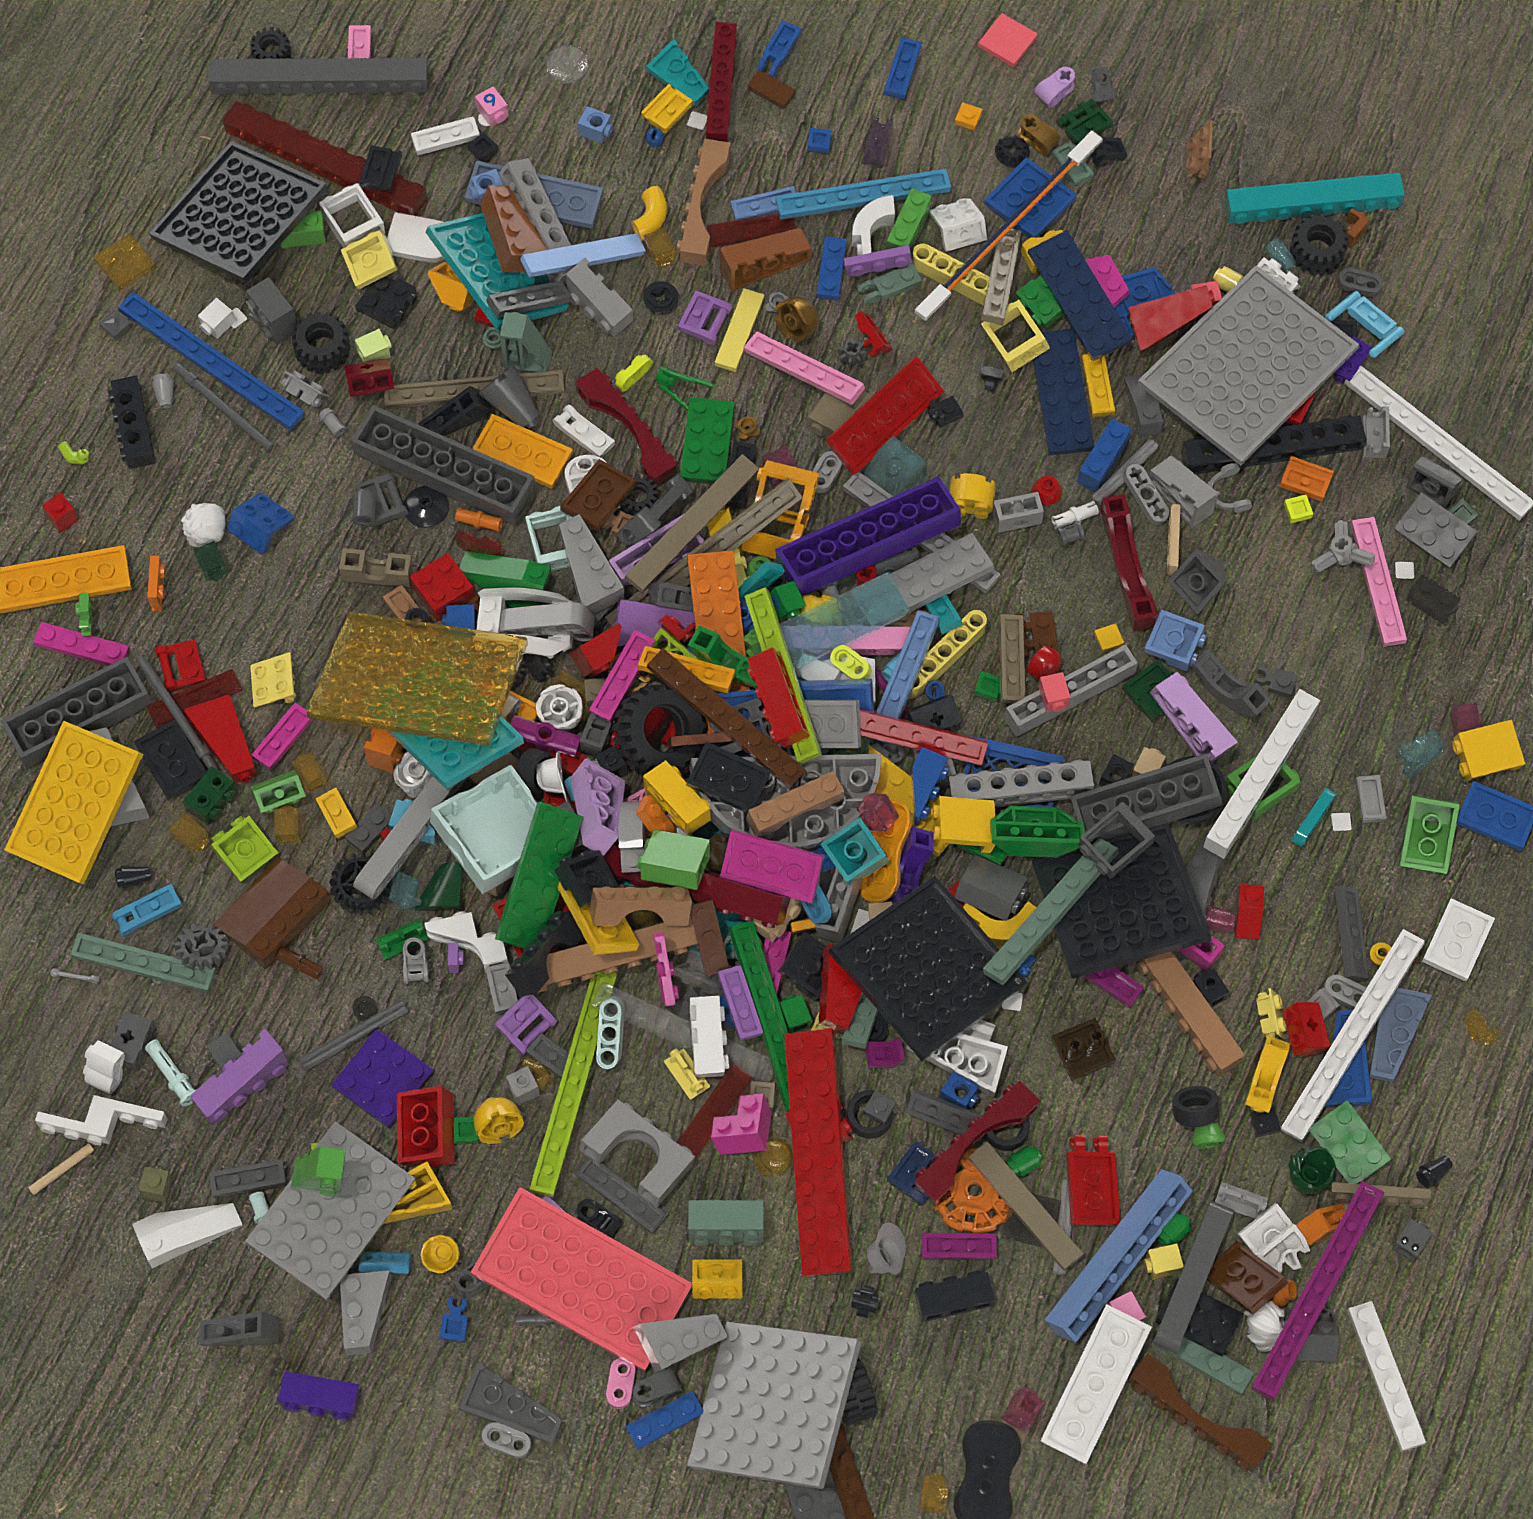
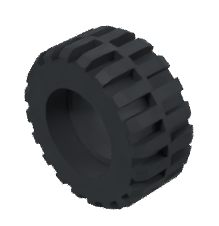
M657 684L640 688V690L630 693L628 699H623L620 703L622 709L617 710L614 715L617 723L613 724L612 731H616L617 737L613 738L615 745L619 744L620 746L618 750L619 755L627 757L626 763L630 767L636 766V771L648 773L665 760L671 766H676L681 771L686 768V765H690L691 759L695 758L694 755H700L703 749L700 744L670 746L667 751L659 752L651 747L645 737L644 722L646 716L653 708H661L670 715L675 726V736L703 734V729L707 728L706 721L702 722L701 716L703 715L668 685Z

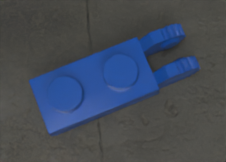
M782 21L763 51V56L757 65V71H763L768 60H771L774 63L769 70V75L774 78L779 71L780 65H783L800 37L802 29Z

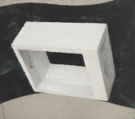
M358 183L353 186H347L341 192L328 196L319 202L323 218L343 248L347 247L351 242H357L365 238L371 232L380 230L385 234L382 219ZM358 201L370 220L343 233L331 214Z

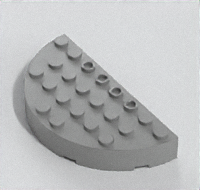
M881 754L819 756L800 764L806 769V772L791 789H788L776 777L770 774L756 806L832 771L836 774L845 792L841 801L821 810L814 809L802 813L786 822L778 830L761 838L809 852L822 848V842L859 817H863L876 790L881 767ZM791 756L797 762L796 756ZM742 757V758H744V759H746V760H748V761H751V762H753V763H755V764L761 766V765H760L756 760H754L752 757ZM698 758L691 759L690 774ZM696 790L700 798L704 797L711 806V821L720 831L729 835L732 830L754 835L746 820V812Z

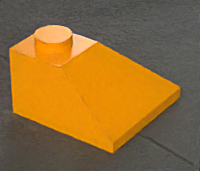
M443 262L428 271V276L442 303L449 305V308L454 311H463L471 305L474 298L447 262Z

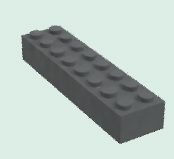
M374 405L351 441L355 455L495 517L502 518L513 525L516 524L536 489L533 475Z

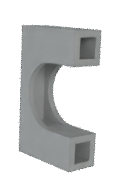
M617 1099L581 1140L580 1151L599 1165L611 1150L623 1141L638 1140L649 1145L656 1154L657 1164L641 1181L637 1194L657 1208L693 1167L695 1156H693L690 1149L677 1144L670 1134L657 1129L651 1120L638 1115L631 1105L622 1103Z

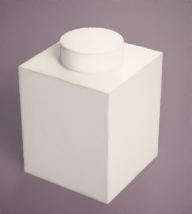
M218 298L213 300L198 315L202 331L207 335L212 334L217 339L236 322L233 311Z

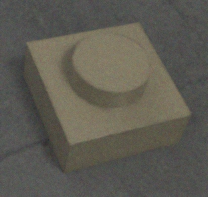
M751 1081L750 1095L764 1094L769 1106L775 1107L777 1083Z

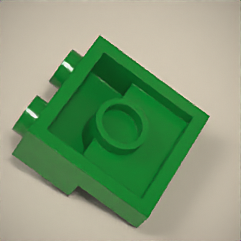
M1041 275L1035 281L1033 279L1016 292L1017 300H1020L1024 308L1031 313L1030 317L1038 327L1042 325L1047 330L1064 315Z

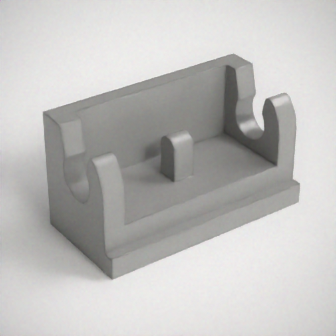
M1383 406L1380 412L1377 413L1373 412V407H1370L1366 415H1363V428L1366 435L1363 457L1386 458L1390 448L1389 407Z

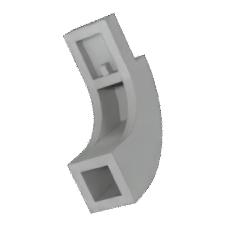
M641 801L622 802L620 806L619 849L621 850L622 873L641 872V869H638V859L640 855L645 853L646 826L636 815Z

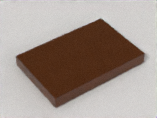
M599 459L560 505V510L571 517L580 514L585 524L598 532L637 485V480Z
M1238 1241L1213 1262L1206 1279L1252 1315L1289 1283L1287 1277Z

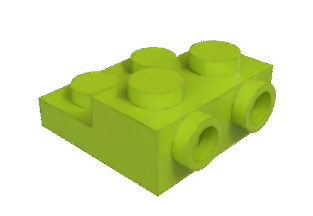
M242 816L238 817L230 824L232 826L231 830L227 833H224L222 830L211 838L214 843L210 847L223 864L227 865L239 882L243 881L278 854L277 850L250 816L245 819Z

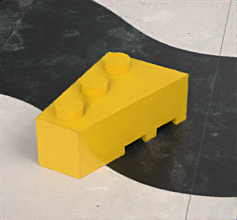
M665 760L643 775L645 796L651 795L664 813L667 812L672 817L670 818L671 822L688 836L711 820V806L704 797L700 798L695 789L686 786V782L676 766H671Z

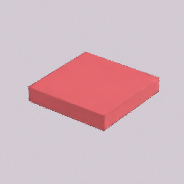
M1002 13L978 42V47L1014 68L1035 42L1038 34Z

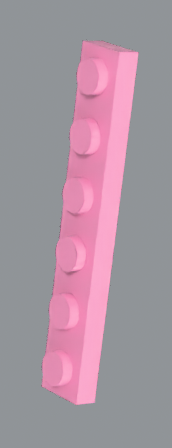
M757 331L744 346L745 353L853 405L865 389L864 383Z
M1375 518L1352 520L1351 527L1358 549L1375 555L1373 565H1361L1382 645L1385 647L1404 644L1407 641Z

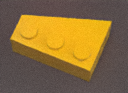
M428 1162L407 1172L415 1178V1181L383 1224L452 1210L451 1202Z

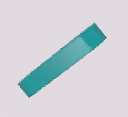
M1328 788L1323 791L1298 828L1291 842L1301 848L1304 846L1334 801L1337 793Z

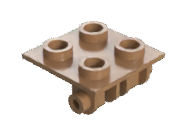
M1212 120L1204 127H1201L1188 140L1187 178H1190L1193 174H1197L1199 178H1205L1209 173L1212 147Z

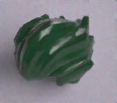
M1301 1148L1295 1155L1290 1156L1291 1160L1288 1163L1290 1182L1300 1194L1318 1193L1323 1188H1329L1332 1182H1334L1335 1162L1331 1153L1326 1148Z

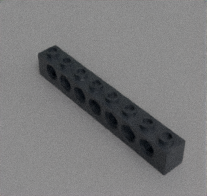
M1346 415L1339 419L1331 420L1325 418L1319 422H1302L1292 426L1281 425L1241 466L1239 464L1238 466L1243 468L1289 461L1291 456L1303 459L1363 450L1366 435L1361 416ZM1335 432H1340V433H1342L1343 435H1342V436L1337 435ZM1313 435L1320 436L1321 439L1314 438ZM1191 438L1183 442L1181 454L1184 466L1195 475L1221 471L1223 466L1236 463L1206 438ZM1291 439H1297L1299 442H1294ZM1269 442H1275L1277 445H1271ZM1202 452H1209L1211 455H1205Z

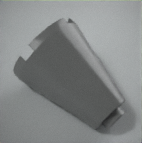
M514 365L501 373L479 392L482 398L519 426H526L529 429L538 421L536 417L539 413Z

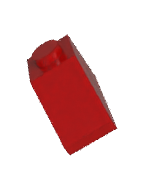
M1240 884L1237 892L1235 938L1259 940L1264 905V886Z

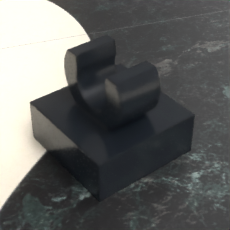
M982 365L980 377L986 378L985 389L993 391L995 381L1003 382V369Z

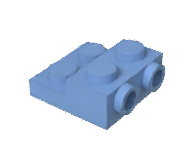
M1161 610L1144 652L1165 659L1167 665L1188 672L1189 667L1198 659L1199 654H1196L1197 648H1203L1207 635L1204 634L1205 625Z

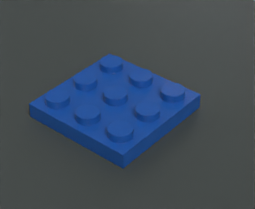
M1026 157L984 199V204L1008 221L1051 175ZM1058 181L1014 227L1021 230L1028 238H1039L1076 200L1077 194Z

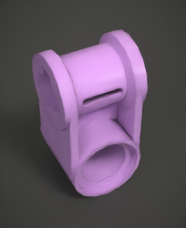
M1069 67L1059 68L1047 79L1041 81L1035 88L1034 93L1049 108L1054 107L1074 90L1075 72Z

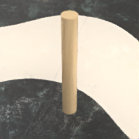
M88 1143L29 1186L28 1189L35 1195L94 1152V1149Z

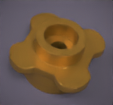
M743 417L735 422V428L738 429L741 440H746L751 436L756 437L760 434V429L757 428L754 417Z

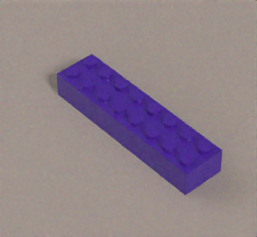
M938 476L776 548V562L782 565L785 571L783 575L787 582L794 581L801 596H804L960 526L961 509Z

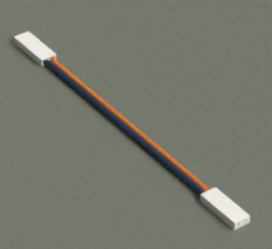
M1091 131L1067 155V161L945 285L939 284L915 309V314L926 321L951 296L950 291L1074 165L1079 166L1102 143L1103 138Z

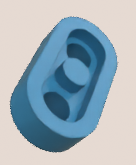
M818 884L812 903L800 900L810 920L816 924L828 922L832 912L831 906Z

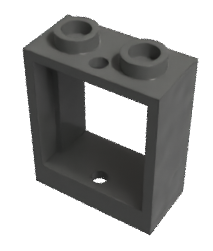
M1121 802L1080 837L1079 850L1086 858L1090 857L1096 863L1095 867L1102 875L1106 874L1111 879L1151 846L1155 835L1124 802ZM1116 820H1119L1140 843L1116 864L1111 866L1090 842Z

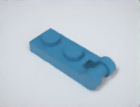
M169 884L118 909L111 916L114 922L118 923V930L121 936H128L134 930L182 907V904L172 884ZM133 915L134 919L128 922L127 916Z

